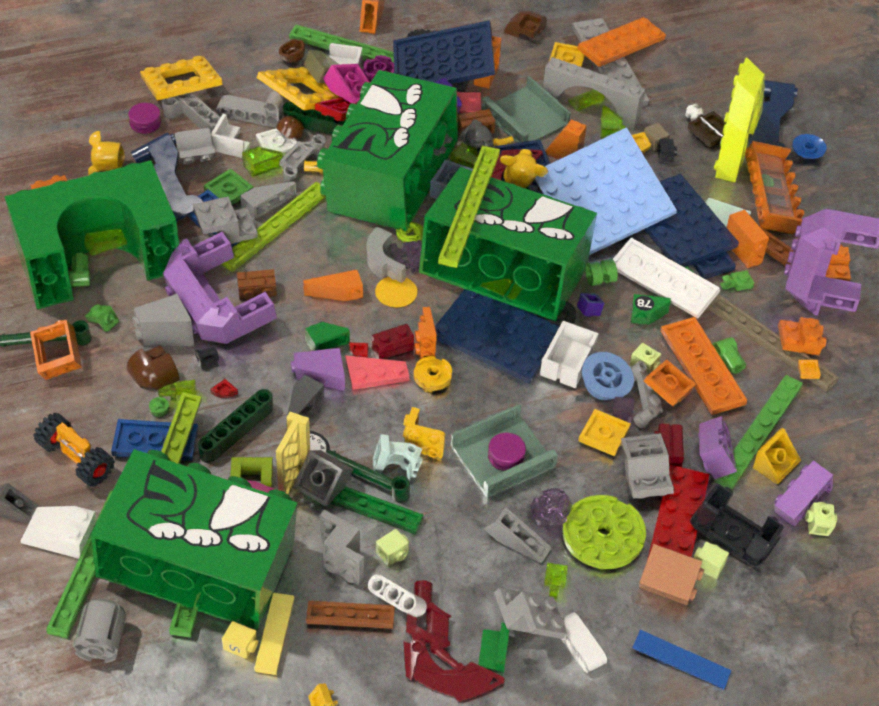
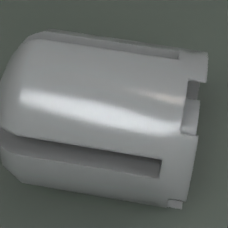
M96 599L88 602L83 607L73 647L76 649L75 655L91 662L92 658L105 659L104 663L113 662L117 657L126 621L124 608L106 599Z

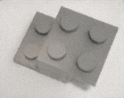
M210 128L174 133L176 149L179 153L178 161L183 162V165L192 164L194 160L199 159L201 162L210 161L214 157L215 148L212 145Z
M229 197L193 204V210L203 235L223 232L231 244L258 238L248 208L234 211Z
M661 433L621 438V446L625 455L626 478L632 497L645 498L673 494V484L669 476V455Z
M323 510L319 517L320 539L324 542V567L331 573L341 575L346 581L360 586L364 580V556L359 554L360 528Z
M498 588L494 592L507 629L561 639L568 634L554 597Z

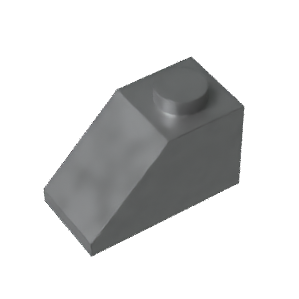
M9 483L0 486V516L29 524L37 507L40 506Z

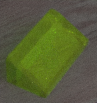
M593 89L568 99V102L579 111L605 100V96Z

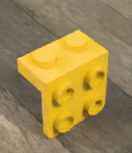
M412 407L410 414L405 415L403 426H405L403 432L404 443H411L422 448L421 454L433 458H442L444 454L445 432L419 426L420 409Z

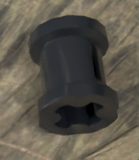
M214 344L200 351L198 349L195 350V356L200 367L204 363L213 360L219 361L218 352Z

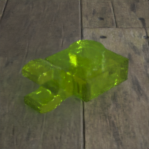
M547 563L544 585H550L549 596L554 597V599H557L559 587L565 588L567 565Z

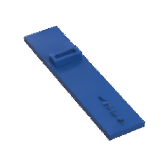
M643 630L639 631L632 647L639 652L722 689H725L732 671Z

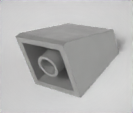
M178 294L134 308L135 316L132 317V320L137 328L134 332L137 340H141L144 347L194 345L192 322Z

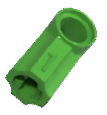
M76 253L72 256V271L69 273L71 287L91 285L88 255Z
M726 338L712 344L731 373L738 374L745 369L746 363L737 351L738 348L734 338Z

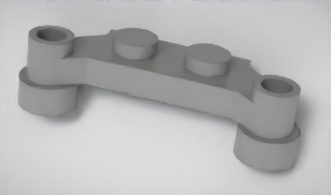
M314 135L312 141H298L280 160L279 166L282 167L283 183L294 181L297 177L298 169L304 161L312 154L318 155L320 150L325 147L326 138L323 135Z
M638 361L634 366L631 365L630 368L633 372L634 382L637 381L643 411L638 412L633 417V420L639 428L643 429L650 424L655 416H658L663 411L659 394L644 382L646 376L649 375L646 371L647 366L644 362Z

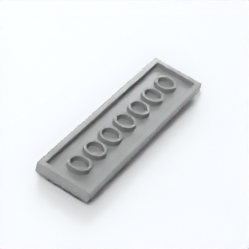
M603 18L572 24V29L580 43L610 31ZM625 57L601 67L590 60L597 73L642 88ZM644 94L643 106L649 105V99Z

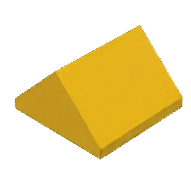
M784 428L775 433L758 450L753 469L775 484H779L801 462Z

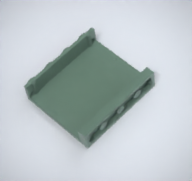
M527 76L526 87L495 102L488 96L482 98L481 110L490 109L495 124L506 135L512 136L515 143L541 140L562 130L571 118V112L530 76Z
M520 404L509 407L498 414H493L480 422H474L471 426L458 429L451 434L452 449L487 498L556 467L558 454L554 449L548 452L545 450L520 416ZM504 432L516 434L522 438L526 446L524 462L506 471L496 469L488 460L490 440L495 435Z

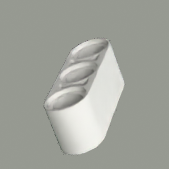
M374 575L370 578L368 588L376 596L414 617H420L425 613L427 604L419 596L381 575Z
M575 612L563 617L564 626L568 634L561 640L583 671L589 673L606 664L607 658L604 651Z

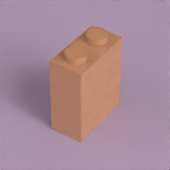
M653 544L639 582V588L688 606L689 600L694 601L697 593V588H694L696 580L701 581L705 569L701 568L702 561Z

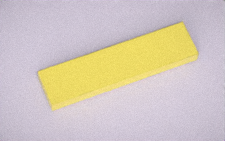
M273 593L255 664V672L277 675L295 600L293 595Z

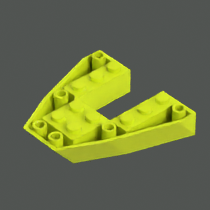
M747 57L744 63H740L739 75H735L733 81L735 88L732 90L729 112L726 113L724 119L726 124L722 132L724 136L720 144L719 159L716 160L714 170H716L715 178L734 183L745 159L749 134L754 135L763 110L765 74Z

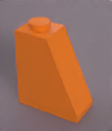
M362 0L360 32L376 33L384 10L385 0Z
M570 120L545 150L546 154L559 160L584 147L587 125Z

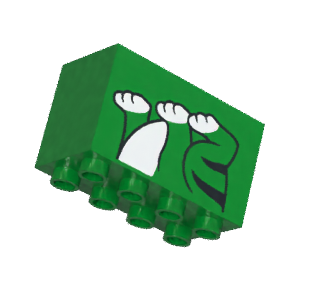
M378 70L371 83L365 82L361 88L358 103H351L348 107L345 123L343 126L337 125L335 127L331 145L329 148L323 147L318 154L317 167L323 170L324 175L320 185V193L326 196L327 211L407 231L410 222L413 221L430 191L431 180L443 162L448 160L458 142L457 88ZM446 133L449 137H452L451 143L444 144V147L447 148L444 154L439 156L433 155L434 149L439 150L442 147Z
M460 167L425 214L419 273L556 321L585 273L597 212L491 177L458 267L438 264L440 253L472 173L471 170Z
M133 449L91 533L95 576L175 604L180 603L182 606L191 609L194 607L197 595L201 592L196 603L199 612L229 622L234 621L258 631L294 546L297 502L292 501V498L281 490L273 489L267 493L252 488L251 484L241 477L231 476L227 480L212 475L208 468L198 463H190L188 466L172 462L168 455L158 450H149L145 453Z

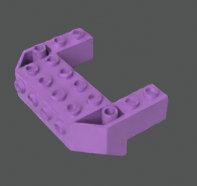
M824 209L803 218L801 226L797 225L795 237L797 239H793L791 247L793 252H789L788 263L790 264H786L784 275H787L786 290L813 315L818 316L821 305L856 312L860 301L861 284L828 278L825 275L832 254H838L841 242L878 249L879 218Z
M223 232L194 246L190 244L187 238L184 239L171 254L163 275L167 284L165 290L168 296L178 294L191 319L193 333H197L201 340L227 344L277 319L275 306L266 292L234 307L228 297L222 300L219 299L202 274L234 258L231 243Z

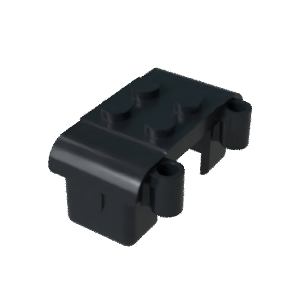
M716 484L691 517L690 523L692 527L740 560L742 559L753 567H761L781 537L779 535L784 528L783 525L779 523L776 517L770 516L767 517L762 527L728 506L733 495L732 489Z

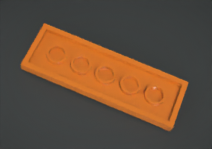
M642 17L578 44L577 49L597 66L601 67L664 40L666 34L648 19Z
M695 317L661 326L660 332L687 376L696 383L695 389L711 415L747 404L745 395Z

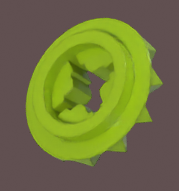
M410 222L407 231H403L401 228L400 230L396 229L397 238L402 240L403 244L406 242L410 245L412 243L418 244L423 238V227L418 223Z

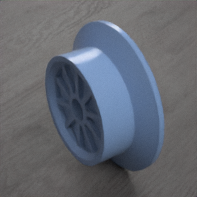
M597 352L587 357L583 363L582 377L585 387L595 398L600 400L619 399L631 391L634 384L633 372L630 366L619 356L608 352Z

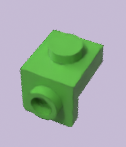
M95 305L85 315L88 322L99 323L104 332H108L119 322L111 306Z

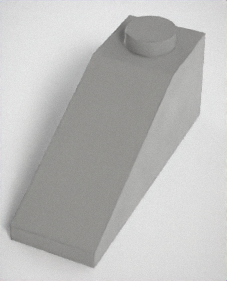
M292 181L255 187L240 195L241 208H248L250 216L255 220L297 196L296 183Z
M506 507L494 513L484 527V530L499 543L539 564L543 562L551 549L544 540Z

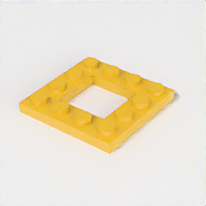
M194 56L189 60L182 59L178 60L177 63H165L160 67H148L140 71L141 78L157 101L223 85L222 78L204 56ZM189 72L196 74V76L191 77L189 80H177L173 84H168L164 79Z
M305 67L273 71L266 70L258 72L257 79L303 110L315 109V103L341 98L331 92L326 83L316 82ZM303 83L316 93L303 94L299 91V88L290 84Z

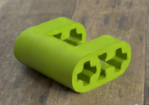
M232 457L230 477L237 476L242 478V475H261V484L272 488L273 457Z

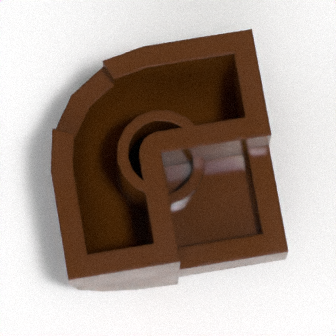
M521 11L508 22L504 33L517 38L521 34L534 38L537 33L540 34L546 27L547 18L532 11Z
M161 345L146 352L141 348L127 362V371L140 388L143 386L158 390L180 380L172 357L169 353L166 354Z

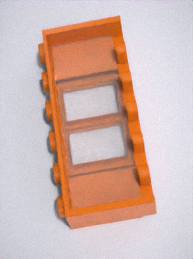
M752 141L745 151L748 172H750L753 194L755 195V205L757 207L760 227L766 230L794 234L797 225L801 226L804 210L797 209L801 203V197H794L798 190V185H791L795 178V173H788L793 164L791 160H786L791 149Z

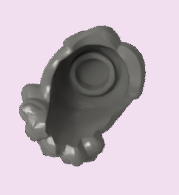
M476 119L461 133L460 141L464 142V144L468 143V146H473L477 149L482 148V146H494L491 132Z

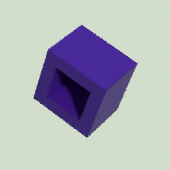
M581 293L577 307L584 316H601L605 303L598 294Z

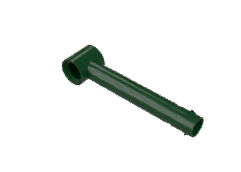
M84 320L75 321L72 326L75 330L77 345H87L92 340L88 323ZM30 332L4 333L0 335V347L32 344ZM63 335L45 342L67 340V335Z
M327 450V454L353 468L352 474L391 491L394 501L401 503L409 499L410 483L407 477L400 475L392 479L341 456L336 451Z

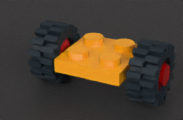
M49 414L48 418H43L42 423H38L39 428H35L34 431L36 433L33 434L35 437L34 441L48 452L61 448V451L77 464L78 468L75 469L77 472L75 473L76 476L88 486L93 487L97 486L98 483H103V479L106 480L108 478L107 475L111 474L112 471L110 469L114 468V458L101 447L90 449L91 444L89 441L78 436L71 423L61 414Z

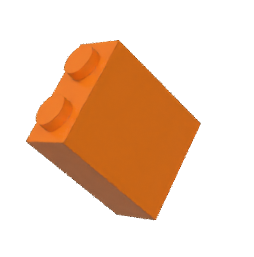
M745 209L729 215L727 229L739 242L738 247L732 249V251L747 268L761 264L769 237Z

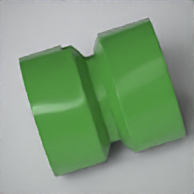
M613 259L601 260L600 263L598 261L590 262L585 266L586 278L590 286L601 285L603 282L607 284L617 281L618 272Z

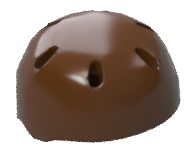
M297 39L284 43L279 49L280 57L288 63L300 61L305 54L304 42Z
M292 116L283 117L275 127L285 137L290 139H300L304 133L303 124Z

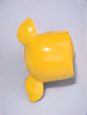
M100 131L92 133L89 138V143L92 146V166L88 169V175L94 172H105L121 168L125 159V151L122 144L101 141Z
M522 149L514 157L504 155L500 158V162L506 165L504 171L505 181L525 189L532 184L536 176L543 177L548 173L546 167L536 164L535 159L532 157V152L528 149Z

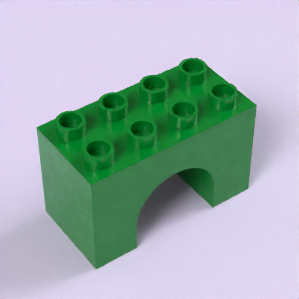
M151 160L142 163H131L125 167L105 172H94L89 176L68 181H57L52 185L40 188L20 190L15 194L4 196L16 248L37 310L74 300L68 271L72 265V256L76 253L85 254L102 248H115L126 251L139 261L145 278L148 281L164 277L163 273L171 254L179 245L176 218Z

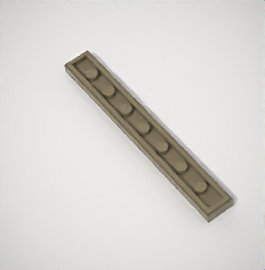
M720 294L707 307V309L797 372H799V360H813L805 353L782 350L779 335ZM819 364L820 378L809 380L827 392L838 382L839 377Z

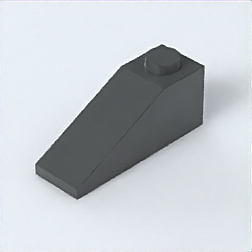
M307 375L297 380L293 385L288 414L293 412L307 417L324 398V384Z

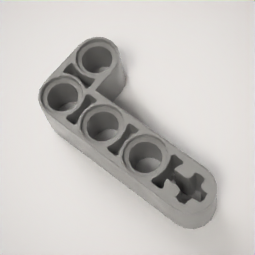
M192 92L162 99L163 114L166 118H175L184 114L200 129L210 128V134L220 119L213 110Z
M271 92L266 102L223 95L216 107V113L219 116L226 114L229 119L276 127L283 116L284 99L278 92Z

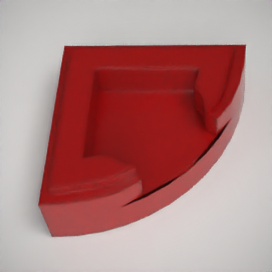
M349 342V349L353 356L368 358V343Z
M224 379L212 387L210 392L219 398H230L238 394V389Z

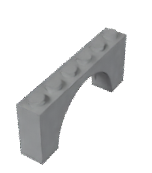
M553 57L545 66L543 88L559 101L564 90L569 87L585 86L595 89L606 96L614 105L618 114V124L633 130L640 121L645 89Z

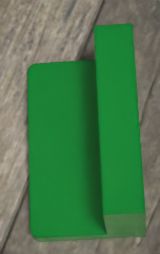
M501 623V631L483 630L478 665L490 671L504 673L510 630L507 629L505 623Z

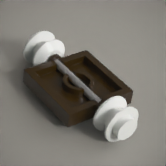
M698 104L688 106L686 117L691 118L692 122L688 123L687 128L709 148L718 143L721 144L722 137L724 136L722 132L726 124L724 119L715 111L703 116L704 109L699 108Z

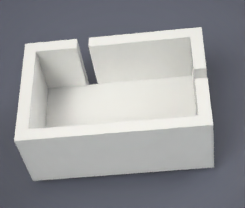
M563 321L542 359L540 375L554 381L558 378L560 383L576 388L582 377L584 361L596 349L599 333Z

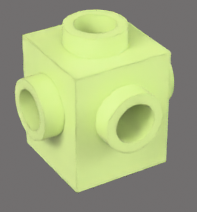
M824 502L812 504L805 513L809 534L823 536L831 534L837 522L834 505Z

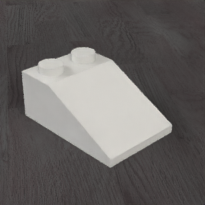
M77 506L37 507L21 539V543L79 559L96 523L95 511Z

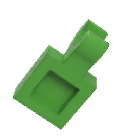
M746 270L722 276L724 282L720 283V286L723 290L734 287L736 291L752 289L755 283Z

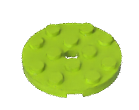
M594 495L583 498L571 506L570 511L564 518L562 534L566 547L579 561L595 568L614 569L625 566L638 557L645 543L646 527L640 513L632 505H626L618 501V498L614 496ZM600 529H606L609 531V533L606 536L605 534H602L598 531Z

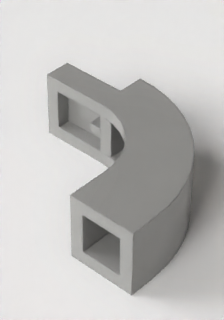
M376 227L369 235L366 243L368 267L381 280L388 276L402 283L406 279V266L385 255L392 247V233Z

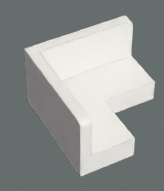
M330 44V58L339 64H358L361 68L362 47Z
M222 114L211 133L212 145L216 152L244 158L250 148V142L237 139L240 134V127L227 124L226 114Z

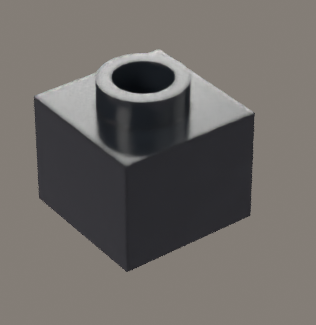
M673 139L659 140L657 150L659 163H673L674 156H677V146H674Z

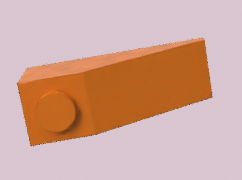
M356 269L303 280V292L305 296L350 301L363 298V284Z

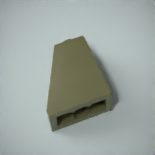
M310 50L304 66L316 82L325 83L323 78L331 65L339 63L322 51Z

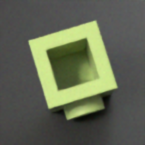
M641 343L632 353L629 366H634L638 361H642L647 366V373L650 374L661 364V353Z
M397 529L376 541V554L388 567L397 561L404 560L408 555L409 540L404 534L401 535Z
M706 541L702 548L698 547L694 559L702 561L701 568L705 569V574L717 579L726 564L729 552Z

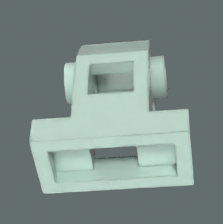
M380 435L372 458L373 470L382 474L387 465L398 464L403 470H406L407 478L410 482L411 477L416 478L417 473L414 471L418 472L423 458L420 457L422 448L411 443L389 441V435Z

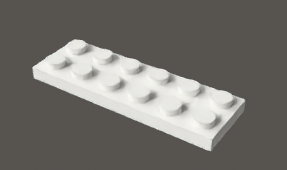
M630 238L613 258L618 273L660 297L671 298L673 305L697 319L720 292L718 286L633 238Z

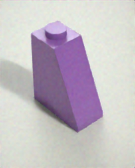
M340 348L294 353V361H290L291 372L296 374V380H300L304 375H307L324 384V387L345 390V375Z

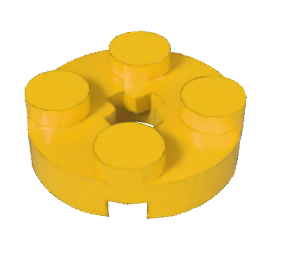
M427 356L416 363L414 380L425 392L430 393L441 390L451 384L452 367L445 359L439 360L436 359V356ZM432 371L433 373H437V374H436V375H430V372Z

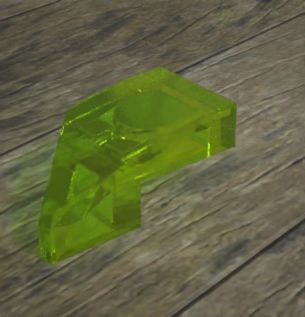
M185 380L169 384L158 390V396H170L171 401L176 402L177 395H181L182 392L197 395L196 381Z

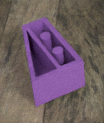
M720 416L700 423L698 433L700 456L704 461L703 464L706 472H710L714 479L737 472L729 428L723 417Z
M812 461L810 465L806 464L800 471V476L797 480L793 479L787 486L788 490L775 499V513L792 526H796L805 517L806 511L809 510L812 504L822 500L820 496L825 491L827 493L832 491L833 474L815 461Z

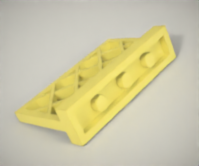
M290 412L287 416V432L276 450L278 490L288 495L310 451L309 418Z

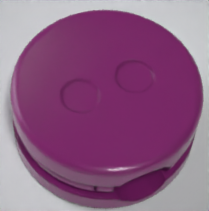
M139 103L129 110L130 127L135 132L148 134L156 131L161 126V114L156 105L152 103Z
M504 432L497 434L489 442L488 460L493 467L501 471L515 467L524 462L525 443L522 438L513 433Z

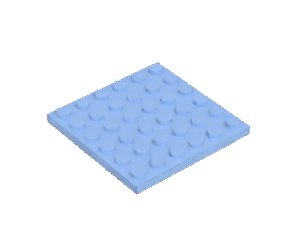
M627 127L545 166L548 169V173L543 177L536 176L534 179L543 195H548L552 198L597 212L589 255L677 213L676 208Z

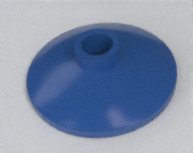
M811 134L799 135L792 143L793 150L801 157L807 159L820 158L827 150L826 143L818 136Z

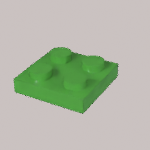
M232 169L204 185V191L209 189L218 198L229 197L232 205L241 200L240 195L254 188Z

